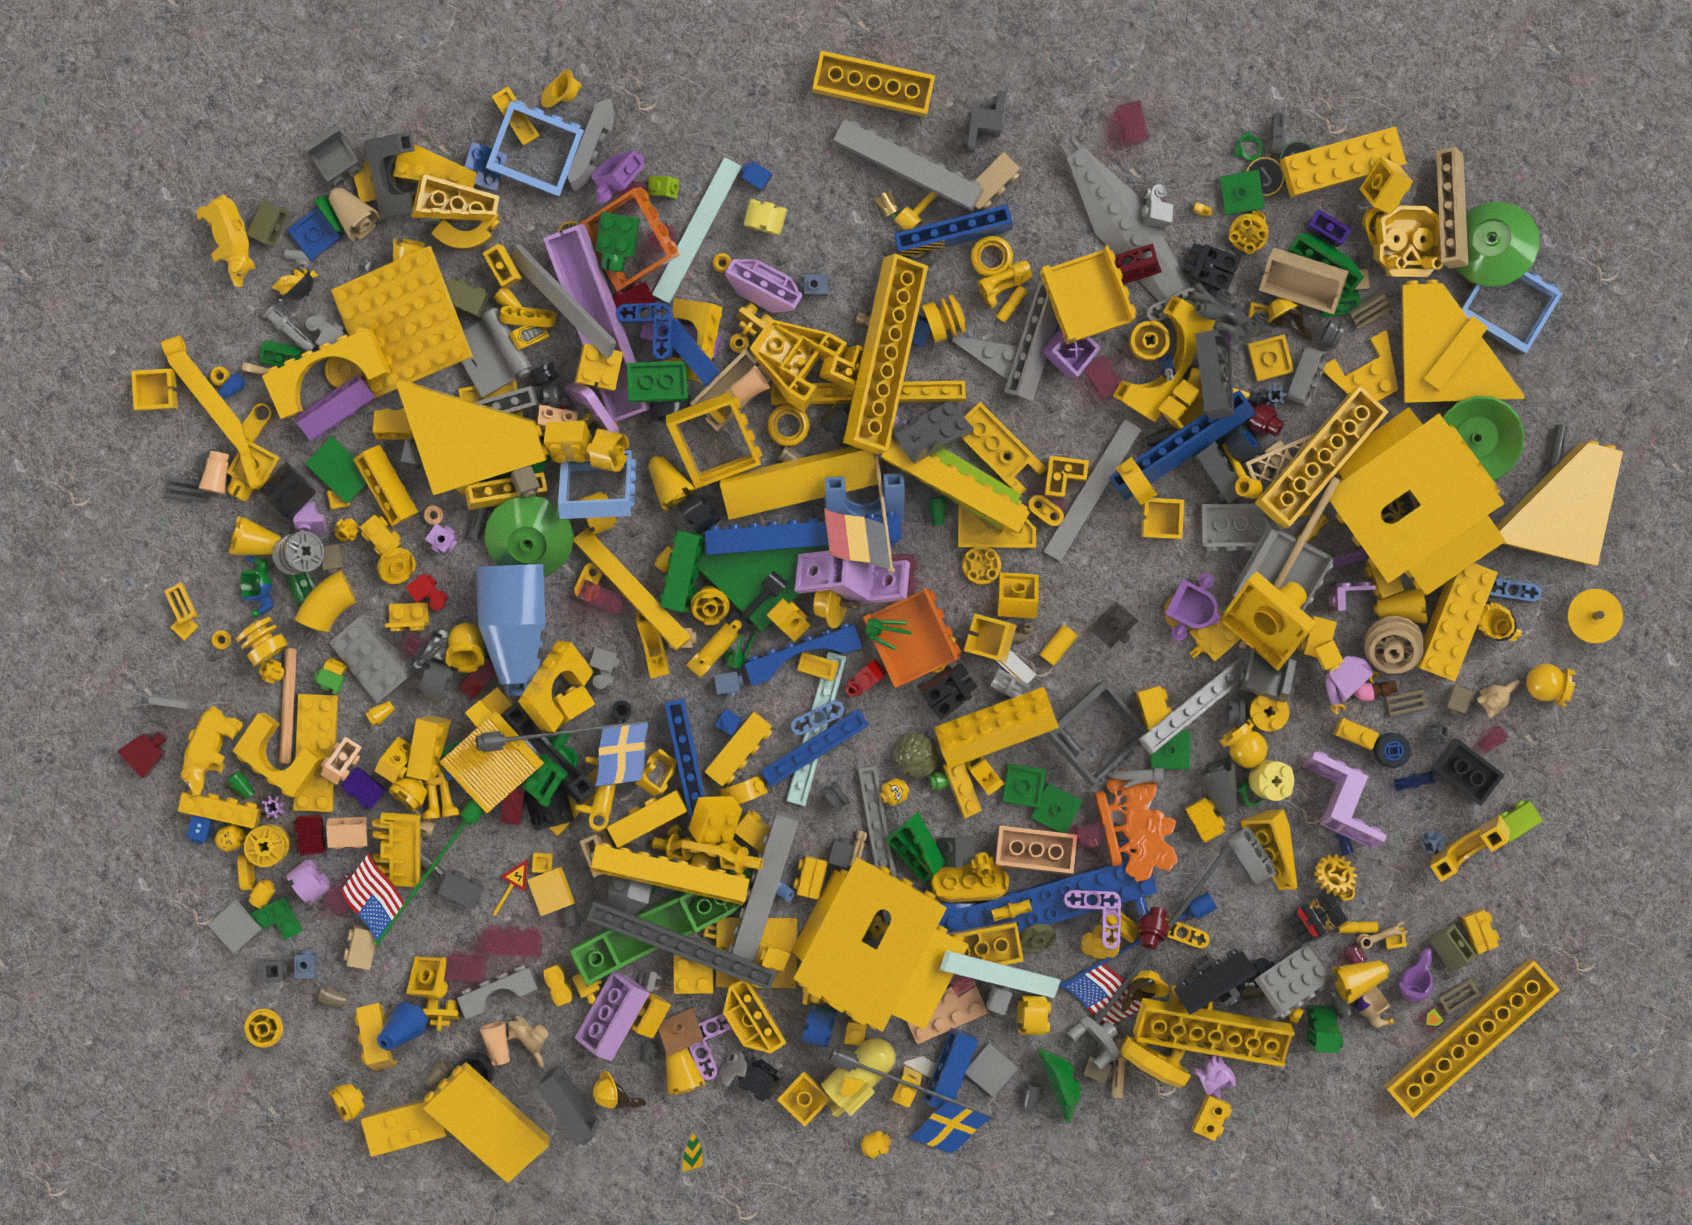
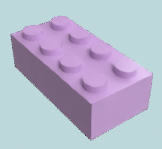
M613 971L576 1034L575 1039L594 1055L612 1061L650 993L629 976Z

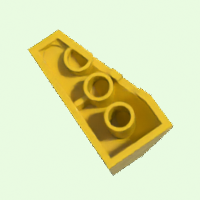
M1284 809L1267 810L1242 819L1240 821L1242 828L1247 827L1252 830L1273 863L1276 874L1271 878L1278 889L1296 890L1297 880L1291 832Z

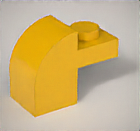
M1132 457L1116 467L1140 505L1157 495Z
M983 756L965 762L966 767L988 795L1004 785Z
M762 774L719 790L721 796H733L738 804L768 793Z
M761 943L754 961L761 963L766 968L771 967L784 972L790 952Z

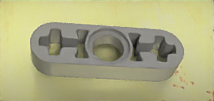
M1187 288L1174 294V296L1178 297L1181 295V298H1185L1188 296L1187 292L1197 291L1195 288ZM1172 296L1149 306L1146 310L1147 319L1158 322L1167 318L1168 316L1163 312L1158 314L1157 319L1155 316L1152 317L1150 313L1153 312V308L1159 310L1164 307L1165 309ZM1194 299L1193 302H1191V300H1186V302H1188L1192 306L1198 303V301Z

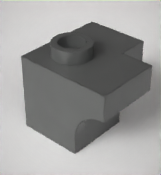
M939 837V851L945 857V867H963V862L966 858L974 857L975 837Z

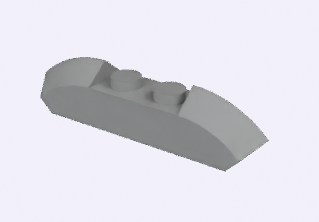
M611 99L602 100L595 104L567 175L574 191L584 186L591 179L592 173L596 170V167L591 164L592 162L595 163L598 158L599 152L597 148L599 144H603L606 137L604 131H612L614 109Z

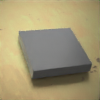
M152 695L148 698L149 704L182 709L196 707V701L165 695Z
M237 900L208 924L233 954L262 930Z
M988 1042L970 1063L965 1074L994 1098L1017 1071L1018 1066Z

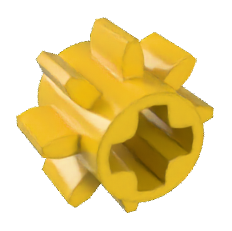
M347 518L345 521L340 519L335 524V535L340 541L346 542L349 539L353 542L358 536V525L353 519Z
M269 659V662H263L259 670L260 675L263 676L262 680L274 684L275 680L280 681L284 675V668L281 667L282 663L273 659Z
M978 853L974 856V859H971L972 873L977 872V875L980 877L989 876L992 870H995L994 857H989L987 853Z

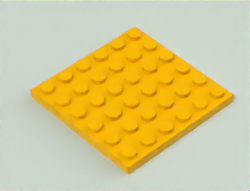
M431 246L331 289L348 336L354 335V331L361 327L372 329L391 371L374 380H368L362 370L366 383L375 398L397 390V381L404 380L413 383L473 357Z

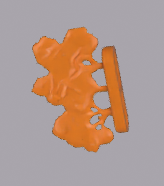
M1109 778L1106 786L1110 793L1115 795L1113 804H1108L1104 791L1094 792L1112 866L1115 867L1122 864L1120 852H1125L1129 855V861L1125 867L1126 873L1135 877L1137 882L1150 879L1154 866L1170 871L1173 865H1176L1178 858L1174 848L1163 841L1165 836L1173 833L1177 821L1171 817H1165L1164 813L1158 809L1151 811L1148 808L1150 801L1156 796L1158 784L1145 782L1124 788V785L1129 781ZM1117 791H1121L1122 793L1117 796ZM1126 795V802L1122 805H1118V803H1121L1119 799L1122 796ZM1125 806L1127 810L1124 811L1121 808ZM1119 810L1125 815L1126 822L1124 825L1114 827L1111 817L1113 811ZM1115 832H1124L1129 842L1123 847H1119ZM1130 849H1136L1137 851L1136 853H1131Z

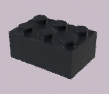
M1455 738L1430 768L1479 806L1485 802L1505 776L1466 744Z

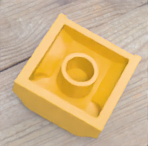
M415 956L406 994L420 998H442L448 989V985L444 981L447 958Z
M803 1071L782 1092L777 1101L802 1125L806 1126L832 1098L811 1076Z

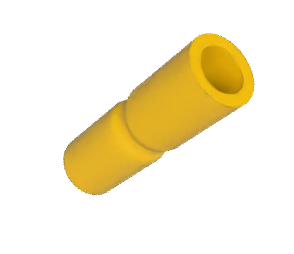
M1017 286L1009 297L1008 302L1004 304L996 315V318L1006 323L1014 312L1015 307L1019 305L1028 291L1022 286Z
M1348 922V924L1338 929V933H1378V922Z

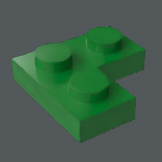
M287 896L250 913L261 929L276 923L284 940L303 931Z

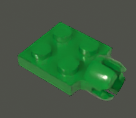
M601 212L595 251H599L602 254L600 265L602 269L623 272L626 258L634 257L640 218Z

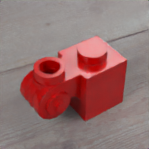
M423 573L405 587L417 603H420L426 597H430L429 606L435 611L442 610L449 599L443 590H438L436 587L437 581L431 574Z
M874 658L853 676V680L849 679L847 681L848 683L845 687L847 694L852 697L861 696L863 690L867 691L885 676L887 672Z

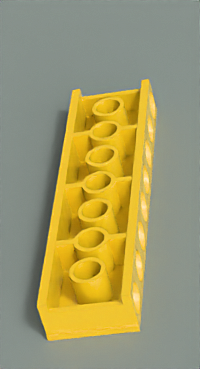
M850 446L741 472L721 479L720 487L728 519L731 520L825 497V477L844 476L846 492L878 485L874 453Z
M1017 921L955 932L963 936V941L969 945L964 955L1003 965L1024 962Z
M1142 998L1133 1029L1137 1042L1285 1067L1287 1051L1291 1038L1295 1034L1290 1023L1203 1008L1189 1015L1183 1005Z

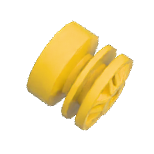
M953 294L948 295L949 305L946 304L943 297L940 298L941 308H937L934 301L921 305L923 315L927 318L930 325V334L935 344L947 340L946 330H950L954 337L957 336L955 328L957 326L961 334L966 333L965 317L960 304L955 300Z
M271 617L252 623L236 637L238 643L247 640L241 646L242 649L252 647L253 650L248 653L247 657L253 666L267 661L289 645L282 634L272 636L277 626L273 625L267 628L273 622Z
M266 824L252 830L246 836L244 842V853L247 859L259 867H270L283 861L291 848L290 837L287 831L275 824ZM267 842L269 849L263 850L264 846L262 844Z

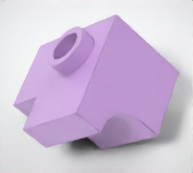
M307 502L294 516L293 522L296 532L307 531L318 536V532H326L324 515L318 514L315 502Z

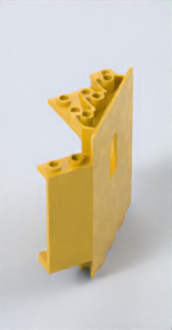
M1408 407L1368 435L1335 474L1340 483L1329 500L1338 512L1335 516L1341 524L1346 523L1354 535L1351 537L1357 547L1360 545L1370 557L1367 561L1373 569L1378 568L1388 583L1405 572L1409 579L1412 576L1415 580L1412 583L1417 590L1420 591L1422 589L1427 596L1506 541L1489 517L1490 513L1505 504L1498 495L1501 491L1452 424L1448 426L1440 413L1422 424ZM1411 490L1421 506L1394 524L1385 523L1381 518L1382 510L1401 495Z
M856 857L849 872L845 869H841V871L833 870L798 937L792 952L802 963L793 979L808 987V993L820 1000L824 998L823 1000L842 1013L845 1011L855 1021L864 1026L868 1025L874 1030L877 1028L883 1032L891 1015L897 1016L925 1030L954 973L940 969L946 950L965 954L969 945L963 941V936L955 932L951 935L947 933L948 929L939 925L947 907L935 899V894L927 890L925 893L917 890L912 886V881L904 877L902 880L890 874L891 870L883 865L876 867ZM880 910H887L891 915V923L876 950L862 942V939L876 913Z

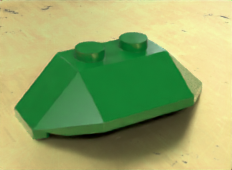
M1299 233L1288 248L1290 253L1349 271L1342 293H1353L1364 278L1351 258L1320 237Z
M1038 1047L1037 1051L1067 1124L1071 1121L1081 1098L1079 1091H1082L1079 1080L1074 1081L1072 1073H1075L1071 1061L1067 1063L1065 1057Z

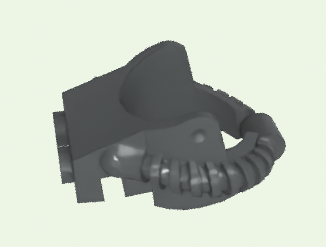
M446 629L434 630L432 635L435 637L429 638L428 642L423 641L412 664L414 668H420L429 660L437 661L439 659L442 661L446 658L447 637L449 635Z

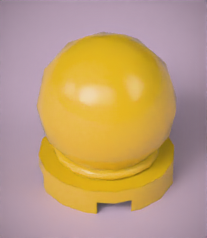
M464 622L451 629L447 637V665L458 668V672L469 673L477 671L479 666L484 665L485 642L479 627L473 623Z
M1539 664L1528 673L1526 687L1533 698L1549 702L1555 699L1556 705L1566 707L1565 701H1570L1573 694L1575 682L1571 681L1572 675L1575 676L1576 672L1569 668H1565L1561 672L1555 665Z
M1250 718L1245 720L1244 725L1241 727L1236 725L1223 735V739L1218 740L1223 747L1229 746V754L1232 760L1243 768L1259 766L1265 760L1268 750L1265 738L1260 733L1252 731V727L1255 724Z

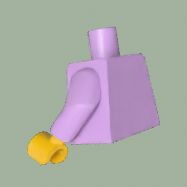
M1347 655L1343 659L1344 662L1339 664V668L1330 671L1325 676V684L1331 702L1330 709L1333 713L1338 715V707L1344 711L1346 708L1340 702L1346 701L1366 681L1374 683L1372 676H1379L1378 672L1373 671L1365 659Z

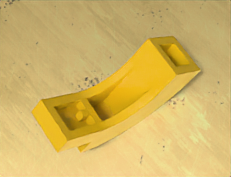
M496 213L491 221H483L477 228L470 231L457 230L443 219L431 234L450 248L473 250L486 245L494 238L489 231L497 228L501 217Z
M636 612L637 627L644 646L650 678L670 674L662 636L640 612Z

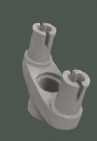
M1083 1016L1078 1021L1079 1023L1067 1032V1036L1072 1042H1075L1085 1032H1089L1104 1049L1105 1052L1093 1061V1065L1099 1071L1111 1061H1115L1120 1057V1052L1112 1040L1118 1035V1032L1109 1021L1100 1026L1090 1017Z

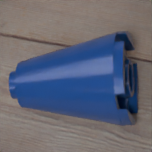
M404 1001L394 1008L377 1037L381 1048L388 1051L423 1035L427 1031V1017L418 1005L415 1004L413 1006L408 1004V1001Z

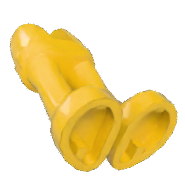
M1026 260L1016 262L1010 265L1004 272L977 281L982 298L990 309L997 306L996 295L1014 286H1021L1032 278L1030 264Z
M439 763V777L429 781L423 780L428 791L429 803L428 810L422 815L423 820L441 818L436 790L437 785L440 786L442 817L459 815L458 808L452 803L449 780H447L441 763Z

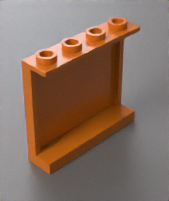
M926 587L907 597L906 600H900L863 617L866 625L868 619L873 620V618L906 621V625L883 624V626L912 632L911 635L882 630L881 636L877 635V637L895 646L896 650H892L873 640L895 688L961 659L959 656L961 654L960 647L957 643L954 644L951 638L953 632L950 626H946L943 621L945 618L944 612L935 603L937 597L933 590H929Z

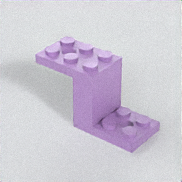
M829 550L799 554L795 591L797 593L833 590L846 599L861 604L906 600L910 562L907 560L893 561L895 572L889 573L888 569L870 563L848 561L830 555ZM818 568L817 574L812 576L813 571ZM892 577V583L887 586V581Z
M1315 751L1304 759L1302 767L1336 782L1320 825L1371 849L1382 844L1387 835L1382 833L1381 829L1374 826L1369 827L1358 818L1352 819L1368 776L1364 775V772L1360 769L1347 767L1343 761L1328 758V755L1321 751Z

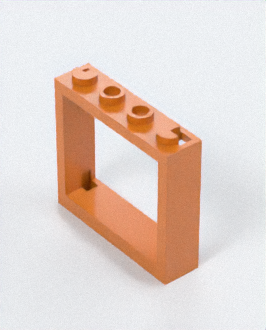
M642 187L633 188L579 223L580 225L585 224L595 250L599 230L596 223L600 221L601 212L612 213L635 198L667 254L628 280L623 272L605 270L617 292L627 289L633 283L640 281L680 256L677 245L671 241L667 227L661 223L658 211L651 205L648 200L649 195ZM595 251L597 257L599 258V260H600V262H601V259H602V254H601V252Z

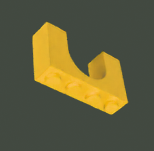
M674 298L673 318L692 322L695 325L698 334L697 344L712 361L723 307L712 303ZM670 357L668 360L661 362L684 361V359ZM686 363L687 381L703 383Z
M557 640L518 700V703L540 730L555 733L564 716L552 700L554 680L562 673L569 684L584 687L594 671L571 642Z
M258 713L233 749V752L241 762L250 764L254 772L260 775L263 774L271 785L280 787L282 789L281 792L287 797L300 796L325 758L311 747H304L287 769L279 770L273 767L267 758L266 748L280 723L266 713Z
M1499 814L1447 845L1443 851L1438 852L1436 855L1433 854L1430 867L1442 882L1456 874L1459 866L1474 853L1486 847L1493 852L1508 843L1510 829Z

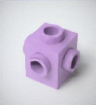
M439 524L434 525L425 539L432 544L431 548L439 554L441 552H452L458 543L456 542L458 537L454 535L456 531L447 525L442 527ZM444 536L445 541L442 543L441 538Z

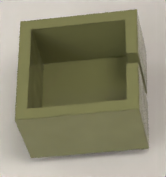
M457 277L455 280L449 279L446 287L454 308L461 311L465 310L466 313L481 319L491 299L487 295V291L476 285L471 288L469 287L470 284Z

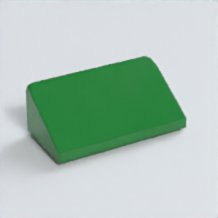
M329 195L315 199V204L334 230L339 234L345 232L328 201Z
M1359 292L1342 293L1335 313L1331 314L1320 310L1321 317L1349 315V311L1360 305Z
M264 340L261 345L259 363L283 367L285 366L284 362L295 358L296 361L300 359L302 348Z
M309 572L297 575L284 573L297 606L300 607L305 598L315 588Z

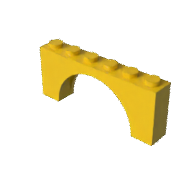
M1172 295L1163 311L1172 321L1177 335V347L1173 358L1174 368H1172L1174 380L1168 381L1164 373L1157 379L1144 384H1132L1122 380L1112 396L1154 422L1162 414L1158 408L1169 396L1172 397V392L1181 383L1183 375L1193 362V358L1197 353L1195 334L1212 330L1216 322L1215 320L1200 317L1199 314L1195 313L1194 306Z
M361 327L355 330V334L352 336L343 335L337 338V342L332 345L330 343L319 346L320 350L314 353L312 350L301 354L302 358L296 361L293 358L285 361V366L278 368L275 366L266 370L267 374L263 375L262 378L280 418L287 419L303 411L300 400L302 381L309 369L323 359L335 356L346 358L357 364L364 371L368 380H374L390 373L391 371L373 330Z

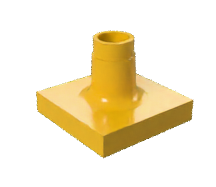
M1257 571L1246 581L1219 619L1247 645L1254 648L1277 671L1289 660L1317 624L1300 609L1307 601V594L1299 584L1289 581L1277 589Z

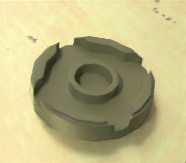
M1035 924L1025 928L1019 934L1022 951L1035 954L1040 953L1041 949H1049L1056 941L1054 928L1047 924Z

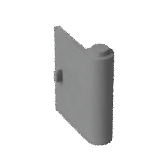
M498 308L487 311L482 315L481 321L463 330L473 357L462 361V364L482 399L518 378L527 377L532 369L523 351H518L509 335L511 333L510 328L507 324L500 321V311Z

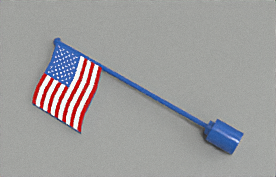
M1209 892L1192 900L1189 907L1186 908L1188 912L1181 915L1176 923L1189 915L1191 918L1196 917L1198 920L1218 909ZM1141 939L1119 950V954L1115 957L1140 944ZM1110 957L1096 963L1065 982L1059 983L1060 989L1065 988L1076 996L1094 1017L1101 1008L1105 1009L1107 1003L1124 982L1118 974L1104 964L1113 959ZM1129 986L1126 987L1101 1023L1104 1024L1106 1021H1109L1113 1025L1139 1010L1141 1001L1136 1000L1132 1001L1127 1011L1121 1012L1119 1010L1123 998L1128 993Z

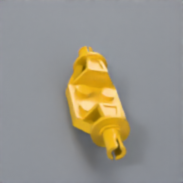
M673 833L669 840L654 837L652 841V848L666 851L669 860L676 858L686 861L692 858L693 853H700L701 851L706 852V855L712 857L719 855L721 868L735 870L738 874H742L746 867L761 870L763 867V858L749 856L748 849L740 847L735 840H732V842L697 843L693 835L680 839L679 834Z

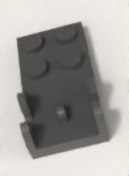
M949 401L920 417L914 413L906 424L900 420L893 428L891 437L915 464L972 434L974 428Z

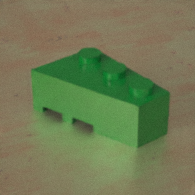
M918 811L896 827L885 838L887 843L923 883L934 876L946 863Z
M1309 1005L1306 1043L1315 1052L1339 1053L1340 1048H1343V1036H1341L1332 1006Z

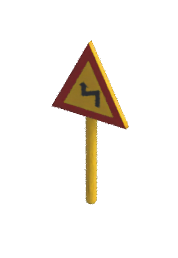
M527 859L500 876L510 882V885L494 910L493 916L497 915L514 885L525 891Z

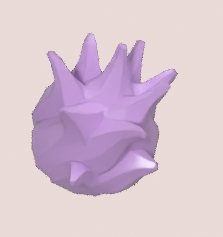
M1212 1055L1211 1060L1204 1056L1205 1070L1194 1068L1195 1074L1200 1077L1205 1092L1208 1095L1213 1094L1216 1098L1220 1099V1088H1232V1085L1236 1087L1234 1073L1224 1064L1222 1056Z

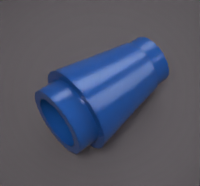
M236 372L234 375L231 374L217 392L226 400L245 389L244 386L247 383Z

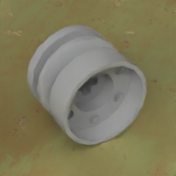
M301 531L281 537L273 547L272 556L274 564L281 572L288 575H297L315 570L320 566L324 558V548L318 536L311 532Z

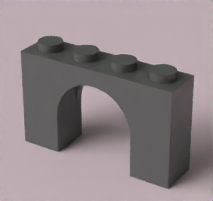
M411 132L396 133L365 140L380 218L412 213L416 191L408 193L400 191L392 178L394 159L400 154L415 151Z

